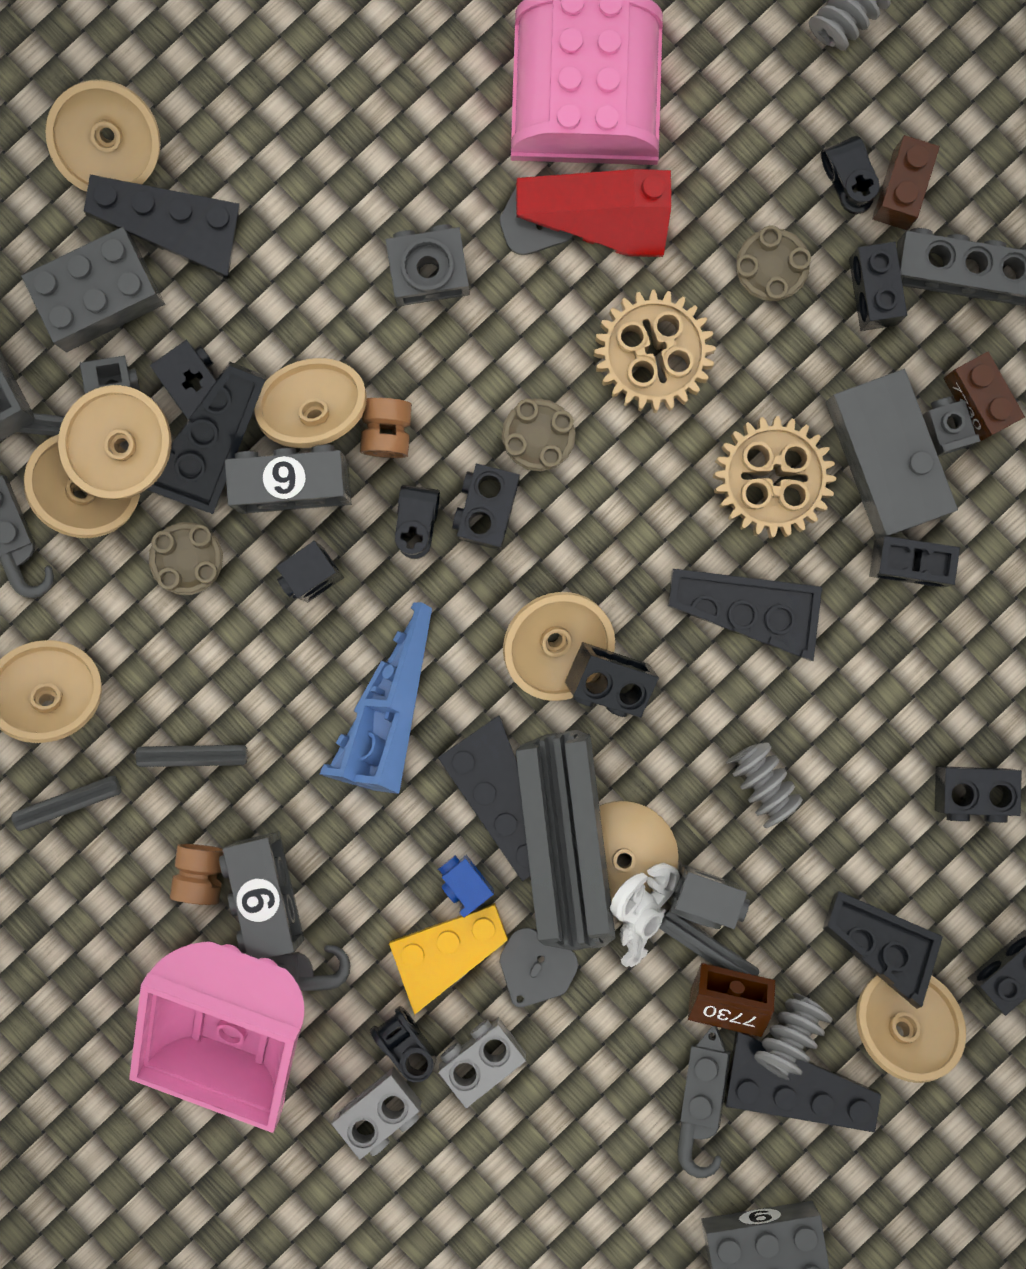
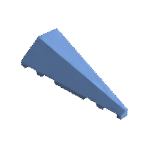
M414 602L411 609L414 611V614L404 632L398 631L393 639L397 643L394 651L387 662H380L354 709L357 716L347 735L340 734L336 742L340 748L330 765H323L320 772L321 775L373 791L399 794L432 613L431 607L422 602Z

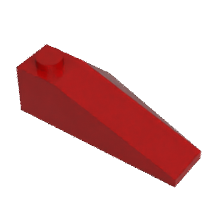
M628 169L516 179V217L557 232L561 230L583 238L582 241L591 244L598 243L615 249L616 253L624 256H664L671 214V170Z

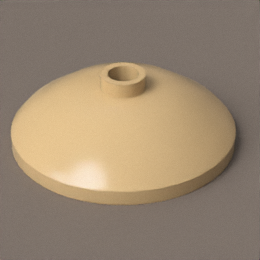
M107 80L84 81L75 84L63 92L49 111L45 132L49 154L60 173L79 189L87 192L90 174L143 184L156 167L161 146L157 122L147 104L127 87ZM103 128H110L114 132L113 140H108L103 136Z
M326 358L306 359L281 368L265 381L254 408V413L261 431L272 441L287 447L311 448L331 443L349 432L364 413L367 395L362 378L347 364Z
M104 386L86 393L68 410L59 431V456L69 478L85 492L104 499H125L145 491L161 476L170 457L171 431L164 412L149 396L127 386ZM127 441L129 445L127 451L120 453V444Z
M59 434L40 444L32 453L26 465L24 492L32 511L44 524L67 536L94 538L114 532L130 519L137 507L140 494L118 500L104 499L89 494L79 488L65 472L58 450ZM119 446L120 453L126 452L121 446ZM78 490L83 491L87 497L78 498L74 495V492Z
M555 592L540 596L526 604L514 616L507 628L503 643V656L506 668L514 682L523 691L536 698L549 701L571 699L573 695L567 687L565 680L581 643L584 642L614 652L615 634L612 624L605 612L595 602L585 596L571 592ZM554 633L559 634L556 641L548 642L550 635ZM600 673L590 675L586 683L596 681Z
M54 640L27 643L4 655L0 659V730L20 741L46 743L63 739L81 729L92 718L101 700L102 683L98 668L93 660L76 646ZM45 701H53L51 705L42 706Z
M614 801L599 806L611 903L618 889L632 876L644 873L648 877H652L648 874L647 870L660 863H666L676 869L678 868V847L673 832L663 818L655 811L642 804L630 801ZM627 853L631 856V862L628 866L622 867L617 864V858L620 854ZM645 882V890L651 893L653 890Z
M878 975L866 984L860 994L856 1010L859 1036L871 1058L887 1073L907 1082L925 1083L945 1076L958 1064L966 1044L965 1020L958 1002L948 988L938 979L931 975L923 1006L918 1009L912 1006ZM896 1025L903 1030V1036L898 1033Z

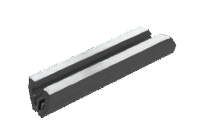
M579 730L546 734L520 745L516 750L538 941L545 946L568 950L605 947L616 939L613 914L610 910L611 896L591 735Z

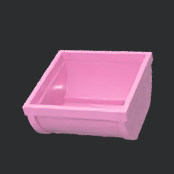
M524 0L518 5L515 10L511 161L658 164L663 13L654 1Z
M200 942L181 947L169 953L147 973L141 984L129 1080L274 1133L283 1110L286 1088L304 1019V1000L294 977L285 968L279 967L273 960L269 958H254L241 953L237 947L230 944L219 945L213 942Z

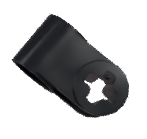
M856 135L821 151V160L843 208L849 213L861 214L871 207L874 198L879 192L880 183L869 160L866 147L862 139Z
M409 485L401 486L395 542L401 553L407 558L420 559L430 551L434 523L436 522L439 509L440 490ZM413 532H417L422 543L417 542L414 548L410 549V546L404 540L405 538H411Z
M399 1006L395 1009V1015L380 1027L373 1026L370 1029V1033L379 1048L389 1056L408 1081L414 1083L422 1082L431 1075L437 1060L436 1052L421 1033L411 1015L402 1006ZM398 1027H401V1028H400L398 1031H396L393 1035H389V1034L392 1033L394 1030H396ZM413 1053L423 1054L428 1061L427 1068L423 1070L414 1069L410 1065L408 1057Z

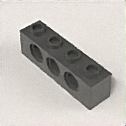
M913 228L910 231H906L897 242L902 285L1026 306V246L1016 249L1006 247L1007 244L998 240H988L984 243L970 241L968 236L962 234H950L947 237L933 235V231L929 229ZM929 253L939 255L942 258L943 267L934 266L929 260ZM966 259L974 260L978 264L979 273H973L967 268ZM1003 265H1008L1014 269L1016 279H1010L1004 274Z

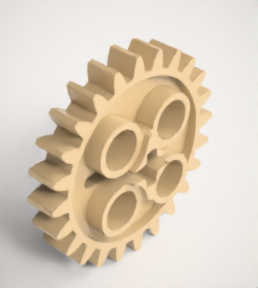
M652 290L649 300L645 301L641 293L637 292L635 304L632 305L626 298H623L621 302L622 312L613 307L610 309L609 314L613 322L602 320L600 327L607 334H596L595 341L604 347L595 349L594 357L602 358L604 361L596 366V372L607 371L608 374L602 380V385L615 384L611 395L613 398L622 392L626 394L624 406L629 405L635 399L638 400V411L641 412L646 403H651L653 413H657L660 403L664 402L666 408L671 411L674 408L675 398L685 405L688 401L686 391L693 395L699 393L700 389L695 381L700 383L707 382L709 377L702 369H712L714 362L705 358V356L714 354L716 347L706 345L705 342L712 338L713 331L702 332L701 328L706 324L707 318L695 320L694 315L698 307L695 305L686 311L683 308L685 297L682 296L674 304L671 302L670 291H667L663 300H658L656 291ZM645 320L649 322L654 348L656 350L662 349L658 362L666 378L665 383H661L659 380L655 356L653 354H646L650 346V340L642 323ZM662 321L671 322L676 328V334L668 337L664 336L658 331L657 325ZM626 332H635L639 335L641 343L636 347H629L623 343L621 336ZM674 356L683 358L687 364V369L683 372L673 371L668 365V359ZM636 367H645L650 371L652 379L645 383L638 382L632 376V370Z
M779 416L773 419L771 426H768L764 417H761L757 423V430L749 422L743 426L745 436L737 431L731 435L735 446L724 443L721 447L728 457H717L715 463L724 468L722 471H717L713 474V478L723 481V484L718 486L714 493L726 495V499L719 505L720 508L731 505L733 510L728 519L732 520L737 516L743 518L740 524L741 530L750 523L753 524L754 536H758L763 528H767L768 537L771 539L776 536L778 528H780L784 537L791 535V525L799 532L805 530L803 519L812 524L815 523L818 518L813 510L824 512L828 508L821 498H830L834 495V492L825 487L826 484L836 481L835 476L826 474V470L834 466L835 462L824 461L822 457L830 450L829 447L820 449L816 447L821 438L819 434L811 439L806 437L809 429L807 424L799 431L794 430L795 419L793 418L783 427ZM756 449L762 452L765 457L764 466L755 467L751 465L747 458L748 451ZM787 451H795L800 455L802 459L800 468L794 469L787 465L785 462ZM775 469L776 476L804 475L807 477V481L783 479L773 486L772 479L757 478L745 480L742 479L741 474L748 473L765 476ZM755 486L761 489L764 496L761 504L756 505L748 501L746 497L748 487ZM786 488H794L799 492L801 500L798 506H791L786 503L783 495Z

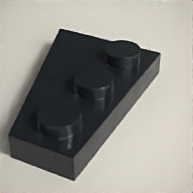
M840 891L835 893L823 929L916 1009L921 1008L943 936Z

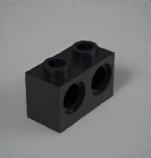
M896 242L858 247L849 258L860 331L897 326L907 316Z
M477 463L474 472L467 471L462 487V493L468 494L464 509L457 507L452 529L458 530V540L501 551L520 474ZM488 479L497 481L501 487L498 495L492 498L484 497L479 492L481 483ZM477 515H484L491 521L490 529L484 534H476L470 529V522Z
M883 536L874 540L869 577L941 588L955 585L960 547Z
M316 541L311 542L276 566L282 575L277 578V581L288 597H293L295 600L298 598L307 603L344 578L324 547Z
M582 642L565 683L572 693L573 699L580 704L592 707L596 703L605 706L608 711L617 716L627 717L628 714L641 718L659 677L648 663ZM600 673L596 681L586 683L590 675ZM633 684L630 691L620 693L624 686Z
M936 766L935 811L947 814L946 820L970 821V815H984V821L1007 823L1008 816H1021L1022 770ZM958 784H962L966 790V796L961 803L955 804L952 799V790ZM999 785L1003 791V798L1000 803L993 805L990 801V792L995 786Z
M1025 930L968 977L969 981L991 1007L1005 1016L1026 999Z

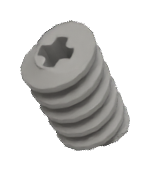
M829 0L827 5L819 9L816 16L810 18L809 28L814 36L823 44L845 51L849 46L848 39L856 40L859 37L858 28L866 30L870 25L869 19L876 20L880 16L879 8L887 9L891 2L890 0Z
M767 742L749 746L726 761V764L738 762L739 766L732 773L734 777L746 775L747 779L740 788L742 790L749 788L755 790L748 798L749 803L762 802V805L755 812L757 816L770 815V818L763 825L764 828L774 826L788 818L803 801L800 794L790 795L795 788L792 781L782 782L787 775L784 768L774 769L779 763V758L776 755L766 756L771 750V745Z
M798 993L792 994L795 999L786 1000L785 1008L788 1012L782 1011L778 1014L777 1020L781 1025L774 1024L771 1026L770 1034L773 1038H765L762 1041V1046L767 1052L757 1051L754 1055L758 1063L785 1080H790L788 1077L789 1073L802 1075V1070L795 1063L797 1060L810 1061V1057L803 1051V1048L816 1049L818 1047L810 1036L811 1034L824 1036L825 1031L818 1025L819 1020L831 1023L833 1020L820 1005Z

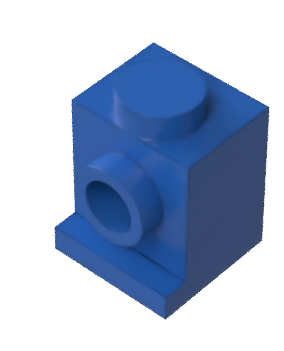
M455 855L438 868L442 874V879L445 881L441 887L454 904L459 900L463 904L459 911L463 918L494 895L493 887L467 855L460 860Z

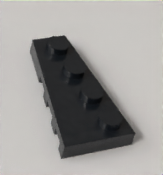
M90 174L84 206L85 215L116 229L124 227L130 235L137 236L157 248L170 251L183 257L188 262L197 266L201 265L214 271L217 275L228 279L240 212L239 203Z
M499 715L440 755L438 759L517 875L524 881L530 877L518 766Z
M736 1031L724 1100L726 1107L875 1133L881 1094L878 1091L838 1073L819 1067L811 1061L797 1060L795 1063L802 1070V1075L789 1073L788 1077L790 1080L782 1079L767 1070L755 1059L754 1055L757 1051L767 1052L762 1046V1041L749 1036V1034Z

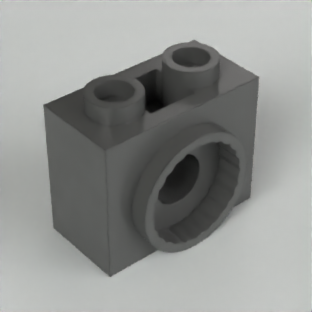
M448 224L437 225L430 228V232L415 234V231L405 230L393 234V238L385 239L397 307L470 295L460 227L452 228ZM426 264H433L439 269L437 274L431 278L422 277L419 271Z
M680 864L678 869L680 878L675 891L669 898L672 903L669 910L671 913L714 929H720L721 925L735 929L737 921H744L749 909L750 900L746 899L747 892L741 886L727 879Z

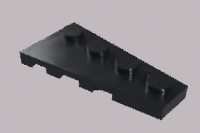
M229 362L172 441L170 457L161 476L146 490L213 514L226 482L225 459H235V453L238 452L266 376Z
M672 569L668 607L808 661H814L822 587Z

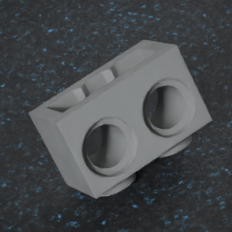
M499 1017L491 1023L488 1019L484 1020L470 1032L472 1038L462 1046L459 1043H455L440 1056L443 1061L439 1064L438 1073L465 1108H468L526 1062L525 1050ZM496 1039L503 1042L506 1049L500 1055H491L485 1050V1044L490 1040ZM468 1063L474 1067L476 1073L471 1078L464 1079L456 1074L455 1068L459 1064Z
M393 1067L338 1111L331 1124L359 1160H361L368 1153L375 1156L381 1152L390 1142L388 1137L397 1129L404 1132L414 1125L420 1118L417 1113L420 1112L422 1101L395 1067ZM390 1096L399 1097L404 1103V1108L399 1111H392L386 1107L384 1100ZM366 1120L373 1125L375 1131L369 1135H363L357 1131L355 1123Z

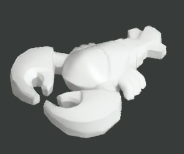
M660 863L647 870L648 874L652 877H648L644 873L632 876L622 884L612 899L610 910L619 921H623V926L620 929V940L622 945H627L629 950L621 959V963L625 967H633L640 963L642 958L646 957L648 950L644 948L645 944L661 926L666 909L661 907L675 891L680 878L679 871L673 866ZM645 882L653 890L651 893L645 890Z

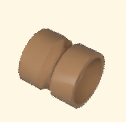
M367 398L362 416V421L367 424V429L361 431L360 453L383 458L408 457L410 436L404 430L411 424L412 404L408 401L392 398ZM380 429L392 430V434H380Z
M178 844L175 867L180 871L179 874L173 876L170 899L198 905L219 904L222 882L217 878V874L222 873L219 857L224 855L223 849L208 845Z

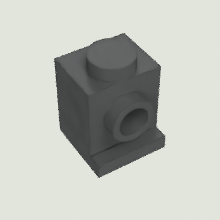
M125 355L80 362L85 394L94 389L110 385L127 386L140 391L136 369L129 370Z
M953 396L945 397L932 402V410L923 414L938 456L965 449L980 442L979 435L975 434L965 400L954 402ZM948 417H953L956 429L948 426Z

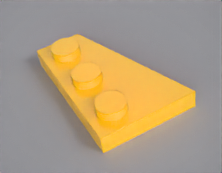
M495 903L474 910L465 918L461 915L390 941L389 945L414 1015L508 941Z

